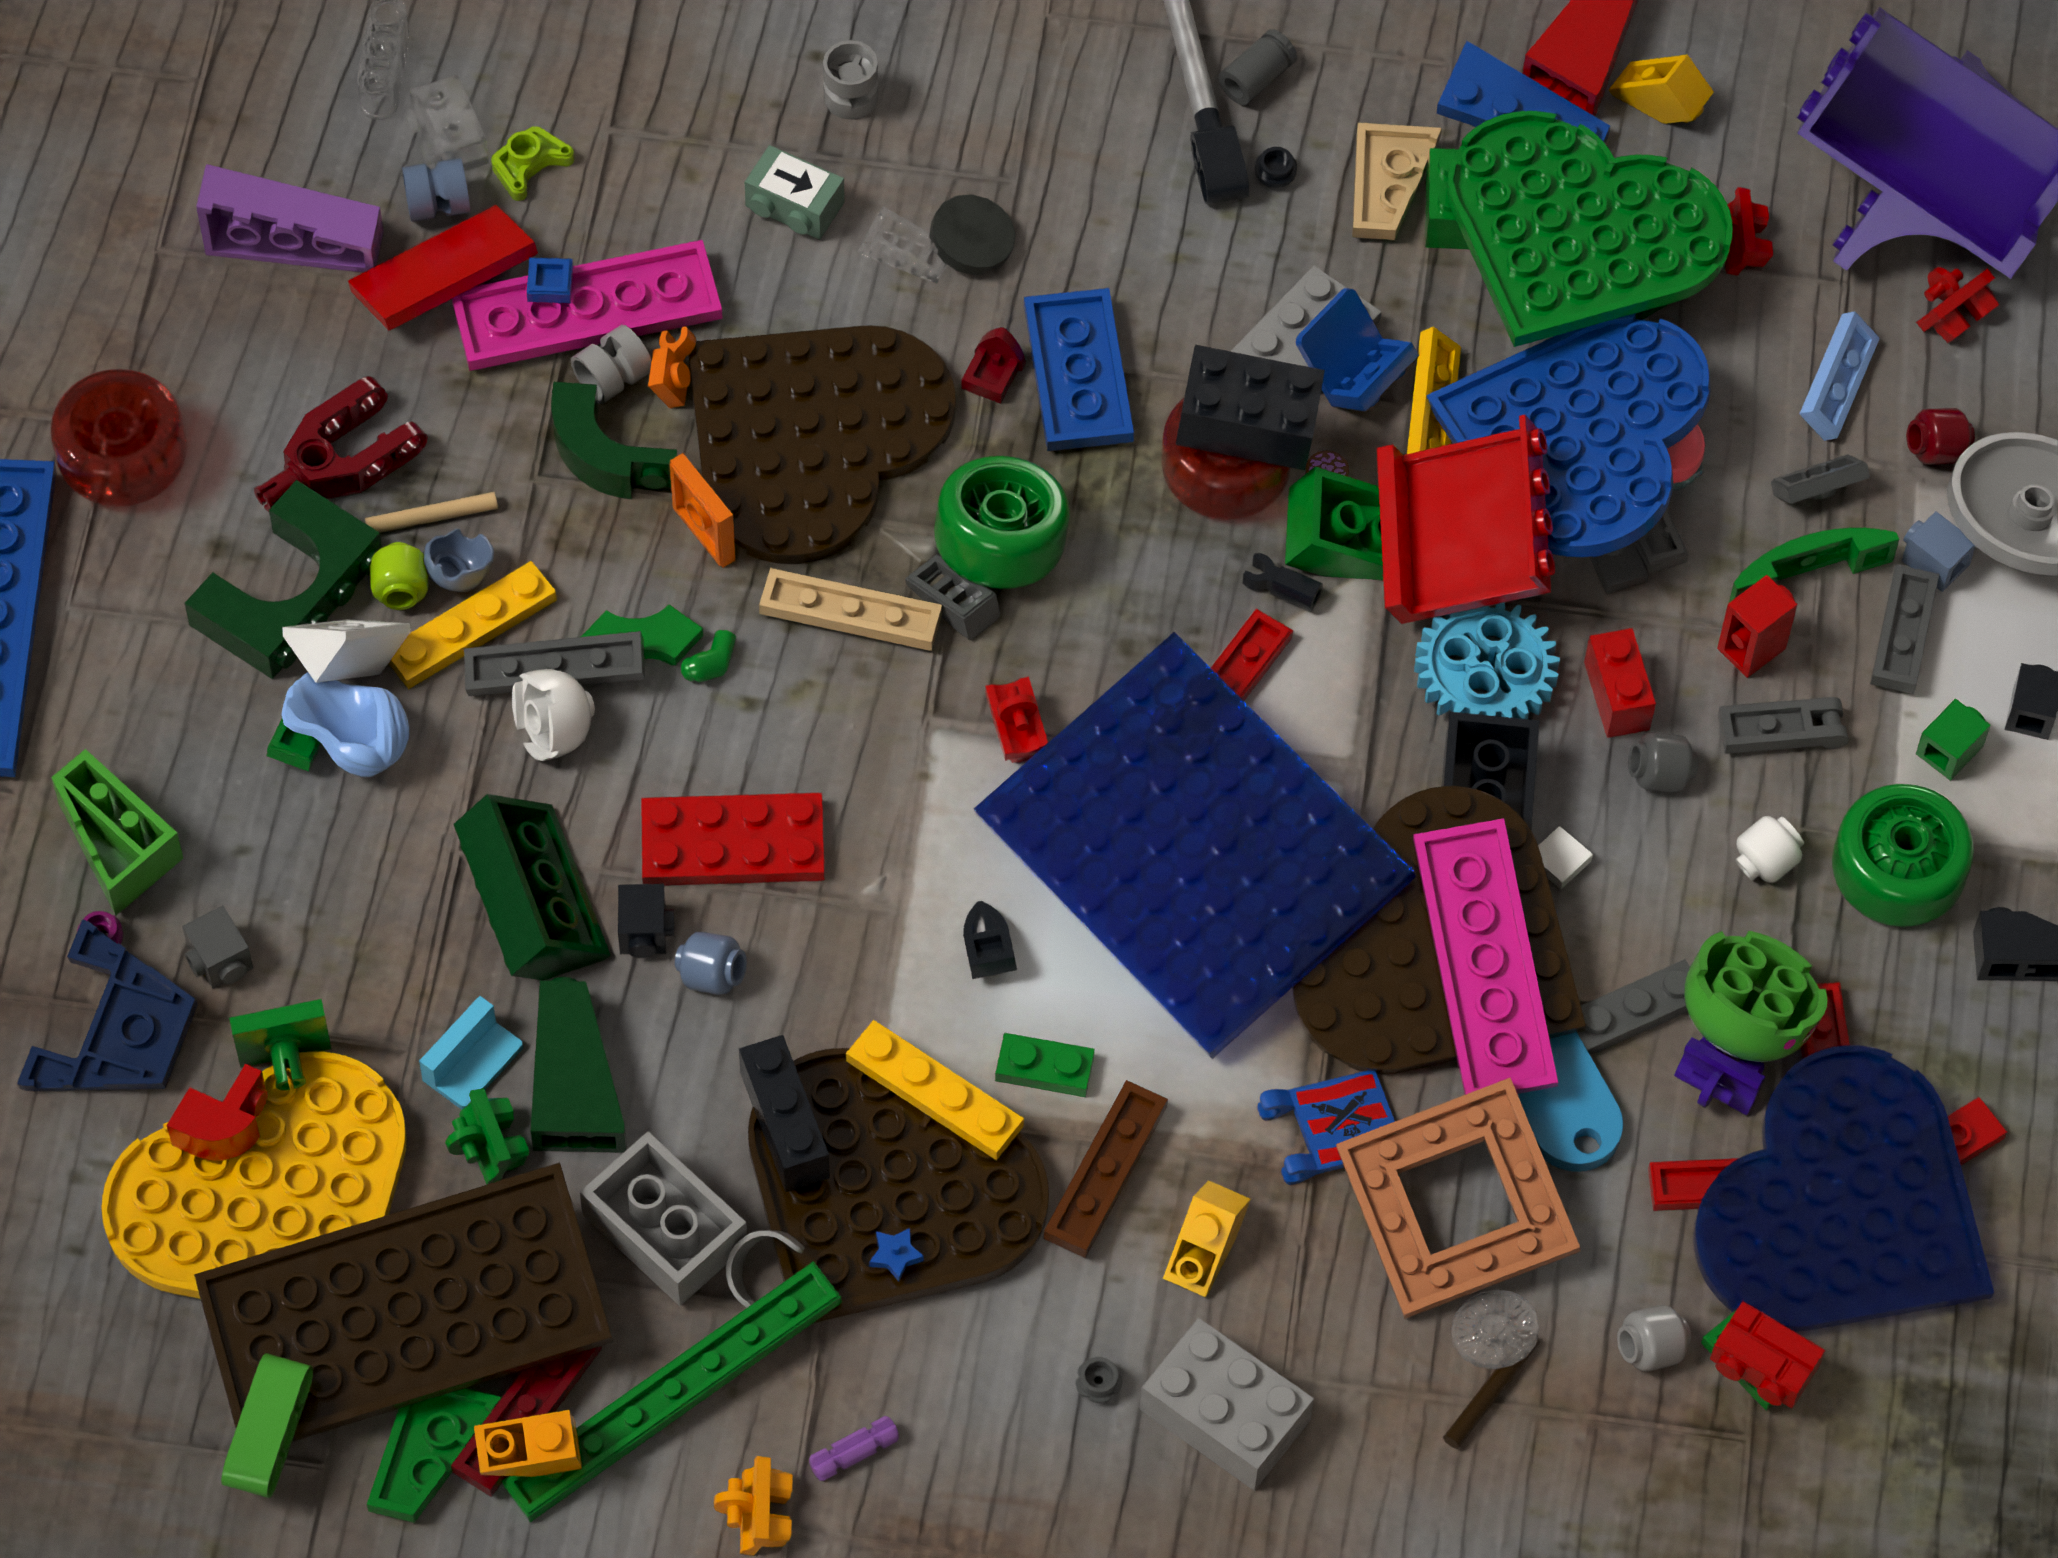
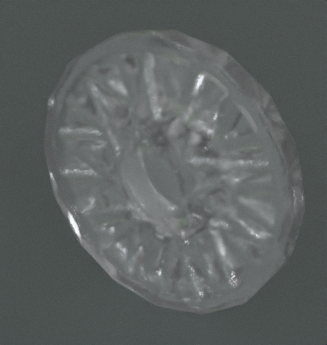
M1504 1290L1481 1292L1466 1300L1454 1314L1451 1325L1454 1347L1461 1357L1477 1367L1488 1369L1509 1367L1526 1358L1535 1347L1540 1331L1536 1310L1528 1300L1512 1291Z

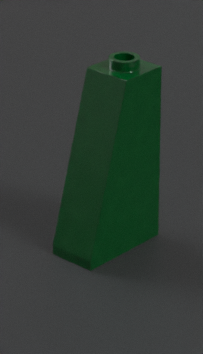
M557 977L551 981L540 980L530 1130L533 1151L624 1153L627 1148L625 1124L586 981H577L570 977Z

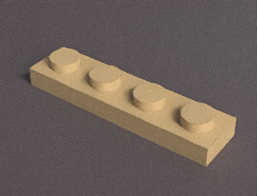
M770 568L759 604V614L932 651L942 616V605Z

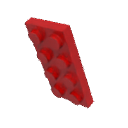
M822 793L641 798L643 884H664V886L825 881Z

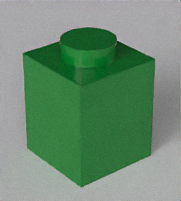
M1955 698L1922 732L1916 755L1951 781L1984 747L1991 725L1985 721L1983 715L1973 707H1966Z

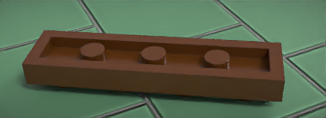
M1128 1080L1125 1081L1047 1224L1043 1239L1079 1256L1087 1257L1168 1105L1167 1098Z

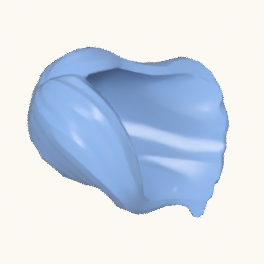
M308 672L296 680L287 691L281 713L284 725L294 732L317 739L325 747L333 761L348 773L360 777L374 776L393 765L403 754L409 740V723L402 704L390 691L379 687L345 684L338 680L315 683Z

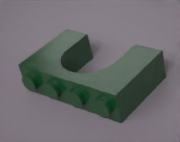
M298 480L269 509L273 533L311 557L317 563L319 571L314 582L298 596L288 600L272 602L253 598L212 572L184 603L189 626L272 680L282 668H289L297 659L296 654L283 637L282 627L327 622L328 617L338 606H344L351 599L355 587L365 575H370L372 557L382 548L381 537L378 531Z

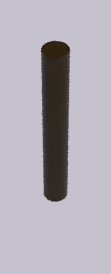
M1525 1331L1443 1436L1444 1441L1449 1446L1455 1449L1461 1446L1539 1345L1540 1341L1533 1333Z

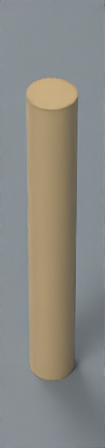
M495 492L367 517L365 518V523L379 533L495 510L498 509Z

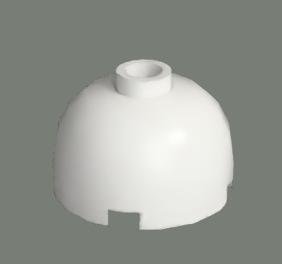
M542 669L522 673L519 677L523 681L514 683L512 689V708L517 730L526 728L532 740L531 743H523L526 750L534 759L540 761L558 758L572 752L585 741L589 731L591 717H593L595 712L592 696L588 691H584L582 685L575 678L565 672L554 669Z

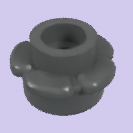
M1091 1358L1078 1369L1077 1374L1079 1378L1075 1381L1076 1389L1081 1396L1090 1397L1092 1402H1107L1112 1398L1113 1394H1117L1121 1390L1122 1376L1118 1374L1117 1366L1107 1358ZM1096 1378H1102L1103 1383L1096 1384L1094 1380Z

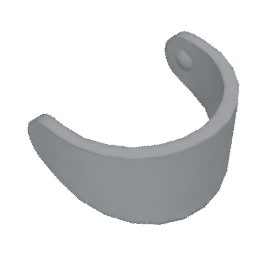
M756 1231L741 1238L732 1248L726 1264V1278L731 1292L746 1308L755 1303L746 1292L743 1284L742 1272L747 1254L757 1242L769 1236L778 1238L793 1250L802 1253L805 1249L804 1246L790 1234L782 1231Z

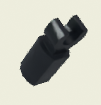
M1255 553L1252 566L1261 569L1263 573L1253 574L1245 570L1242 583L1251 590L1260 591L1267 589L1271 595L1312 612L1320 598L1323 583L1287 567H1276L1267 555Z

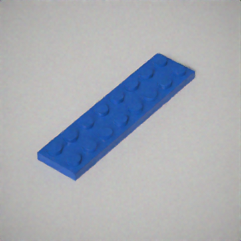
M0 459V777H15L57 473L55 461Z

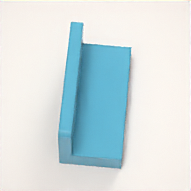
M479 996L419 1060L422 1081L462 1110L471 1102L469 1097L470 1091L481 1088L486 1090L521 1052L523 1043L496 1022L494 1005Z

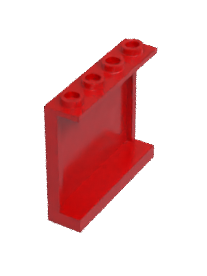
M1525 414L1519 416L1520 429L1405 455L1393 444L1377 448L1385 608L1401 624L1551 593L1550 576L1555 574V562L1552 552L1548 549V535L1552 534L1553 525L1545 503V495L1550 493V482L1547 472L1543 468L1542 456L1547 453V440L1543 430L1537 428Z

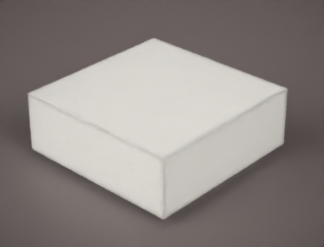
M1560 826L1538 845L1547 878L1560 889L1565 887L1592 861L1593 854Z

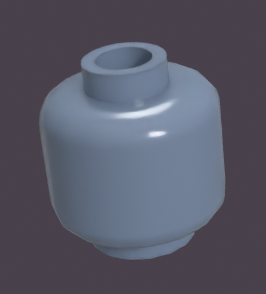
M695 932L688 938L685 945L679 946L676 952L675 968L680 972L683 984L690 990L717 995L727 994L734 986H738L742 982L746 972V954L740 949L739 943L731 936Z

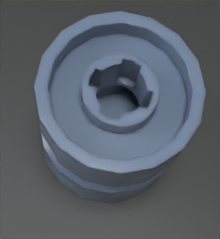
M461 158L438 161L433 169H430L425 163L402 167L411 222L434 219L438 211H443L446 216L470 213L469 196Z

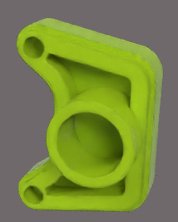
M534 126L510 136L507 144L492 155V170L512 199L523 201L528 195V180L549 165L564 167L572 165L574 163V150L571 146L541 127Z

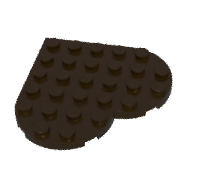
M868 325L696 341L693 351L689 354L702 477L733 514L735 543L746 549L748 555L763 561L778 564H803L827 558L850 545V540L864 525L868 526L878 502L879 481L903 476L927 463L928 457L940 444H945L953 427L956 410L955 387L946 364L925 342L911 334L894 328Z
M1441 786L1422 790L1407 796L1392 806L1375 824L1367 838L1361 857V895L1346 899L1322 914L1305 934L1295 956L1292 973V992L1296 1012L1309 1037L1324 1053H1329L1355 1070L1376 1071L1377 1074L1407 1072L1457 1060L1413 835L1503 818L1505 820L1549 1039L1585 1031L1584 1016L1537 841L1526 822L1509 805L1477 789L1460 786Z
M850 1048L819 1050L793 1060L829 1153L830 1178L785 1193L754 1108L752 1107L748 1126L749 1153L769 1230L788 1233L805 1248L802 1253H799L778 1238L772 1237L783 1282L814 1261L842 1299L841 1304L814 1322L817 1323L980 1284L1005 1274L1018 1265L1034 1248L1042 1234L1048 1214V1179L1042 1160L1030 1141L1019 1132L996 1161L846 1062V1052ZM910 1228V1243L924 1256V1261L907 1266L900 1281L886 1268L869 1267V1261L879 1249L876 1231L894 1236Z

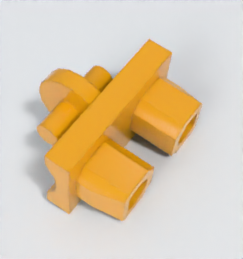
M757 1456L754 1459V1467L745 1469L742 1472V1479L730 1478L728 1480V1491L714 1496V1509L720 1513L727 1514V1526L730 1528L740 1527V1554L754 1556L762 1546L783 1547L791 1538L792 1520L790 1516L770 1514V1502L785 1504L790 1499L793 1475L771 1469V1458Z

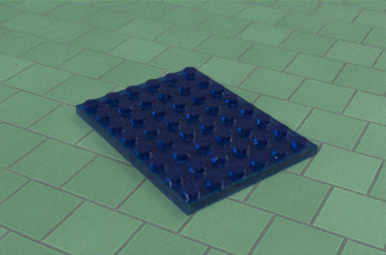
M1175 632L973 809L980 820L1211 1059L1218 1055L1416 878L1414 870Z

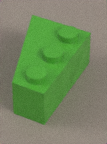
M86 749L51 777L58 804L115 916L183 859L178 833Z

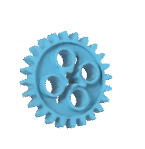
M1505 602L1497 604L1495 608L1485 606L1447 614L1445 619L1440 616L1433 617L1431 628L1424 627L1421 637L1422 642H1417L1415 656L1418 658H1415L1414 672L1419 673L1417 687L1427 688L1425 694L1426 703L1439 700L1436 713L1439 716L1449 710L1451 712L1508 718L1515 717L1518 719H1528L1529 711L1539 715L1542 709V701L1550 702L1553 692L1552 687H1556L1559 675L1556 671H1558L1560 657L1554 656L1557 645L1556 641H1546L1549 631L1548 627L1534 629L1537 618L1535 614L1522 619L1520 617L1522 606L1517 605L1511 612L1505 611ZM1486 636H1496L1501 640L1491 641ZM1458 655L1462 657L1464 660L1456 661L1450 659L1448 656ZM1520 669L1524 671L1525 674H1515L1512 673L1510 670ZM1481 688L1488 693L1478 694L1472 689Z

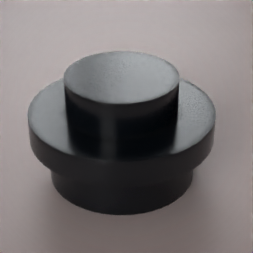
M1282 147L1266 149L1255 162V175L1257 179L1268 187L1280 188L1287 186L1295 179L1297 174L1296 160L1287 149Z

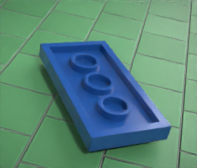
M1109 288L1024 297L1025 318L1047 451L1133 442L1134 430Z

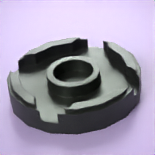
M973 194L958 195L943 202L931 221L929 234L931 243L933 244L934 242L935 247L938 249L937 255L941 260L956 271L970 275H981L985 271L992 269L995 271L1001 268L1014 248L1016 235L1012 220L1002 207L988 198Z

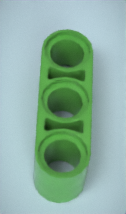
M267 1353L262 1356L223 1466L222 1485L270 1498L273 1495L311 1387L313 1366Z

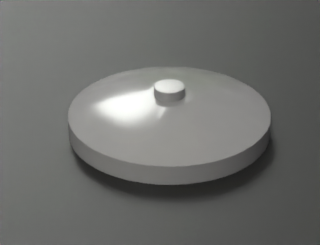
M2008 432L1991 435L1973 443L1958 458L1947 487L1948 505L1959 529L1978 549L2004 565L2028 573L2058 576V440L2033 433Z

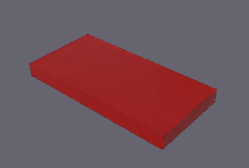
M494 205L348 280L351 292L389 331L528 260L529 257L536 256L538 251L535 242L497 205Z

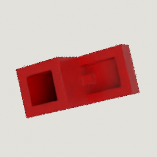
M245 1064L223 1102L189 1087L166 1125L172 1146L199 1158L213 1161L231 1159L249 1150L260 1138L256 1117L263 1110L268 1098V1091H266L262 1071Z

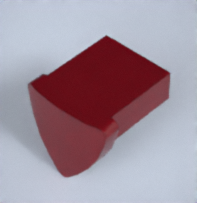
M1004 327L993 329L981 338L974 351L975 355L961 380V389L1000 404L1017 372L1022 371L1026 365V359L1019 343Z

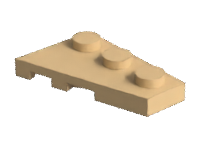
M1372 123L1357 124L1352 237L1395 240L1427 169L1430 148L1437 147L1441 138L1442 128Z

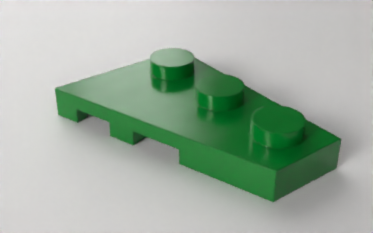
M464 1388L400 1408L367 1502L368 1511L415 1523L452 1474L451 1465L475 1434L474 1426L482 1425L502 1397Z

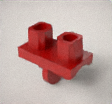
M1742 187L1736 189L1735 199L1727 204L1731 213L1733 232L1725 269L1726 274L1736 276L1739 275L1746 265L1764 267L1773 256L1772 241L1755 237V233L1761 234L1767 227L1769 220L1768 206L1751 202L1750 189Z
M1942 267L1934 268L1927 276L1930 288L1924 292V295L1930 302L1937 298L1943 302L1916 323L1923 332L1933 326L1936 332L1947 343H1950L1971 327L1958 311V306L1963 303L1975 320L1979 321L2000 305L1993 292L1987 286L1995 277L1987 268L1960 288L1958 282L1963 279V273L1958 268L1951 272Z
M1029 676L1009 684L985 686V694L1005 761L1010 760L1012 763L1024 762L1035 759L1039 753L1048 752L1049 743Z

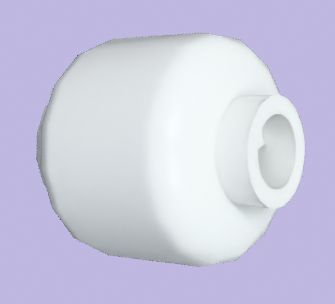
M1764 816L1737 838L1736 846L1741 855L1735 861L1750 880L1753 881L1759 876L1768 883H1775L1800 863L1802 859L1800 847L1804 845V841L1796 829L1784 817L1781 816L1776 820L1773 817Z

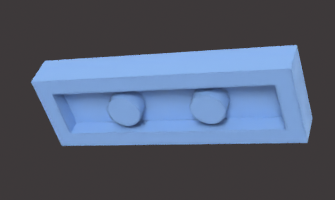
M1855 311L1841 315L1799 413L1824 441L1838 438L1880 339Z

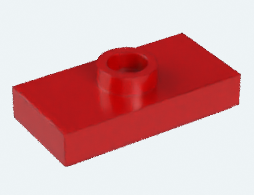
M1978 1097L1905 1141L1903 1149L1929 1183L1932 1184L2004 1140L2007 1131L1981 1098Z

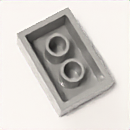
M649 1131L580 1191L582 1215L679 1306L685 1303L726 1266L728 1256L734 1245L747 1235L746 1221Z
M1197 1318L1141 1387L1140 1410L1255 1491L1311 1421L1314 1398L1206 1322Z

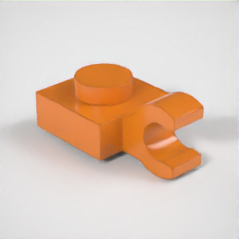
M687 326L681 328V335L677 341L667 330L662 331L659 338L660 348L654 349L652 354L648 387L669 408L685 405L687 387L690 384V369L683 361L693 351L696 345V337Z

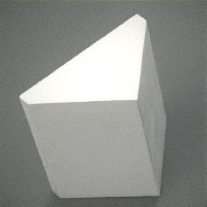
M346 619L282 627L283 637L315 683L380 675L410 634V623Z

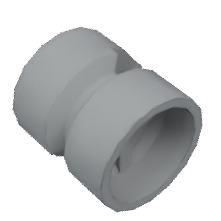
M854 40L841 41L831 46L825 53L823 60L825 105L831 113L840 118L850 120L862 118L871 113L876 107L878 100V61L876 54L870 46Z
M621 324L600 339L601 346L591 344L571 358V366L579 383L597 384L599 404H604L624 390V382L633 385L650 373L651 357L640 338L626 325Z

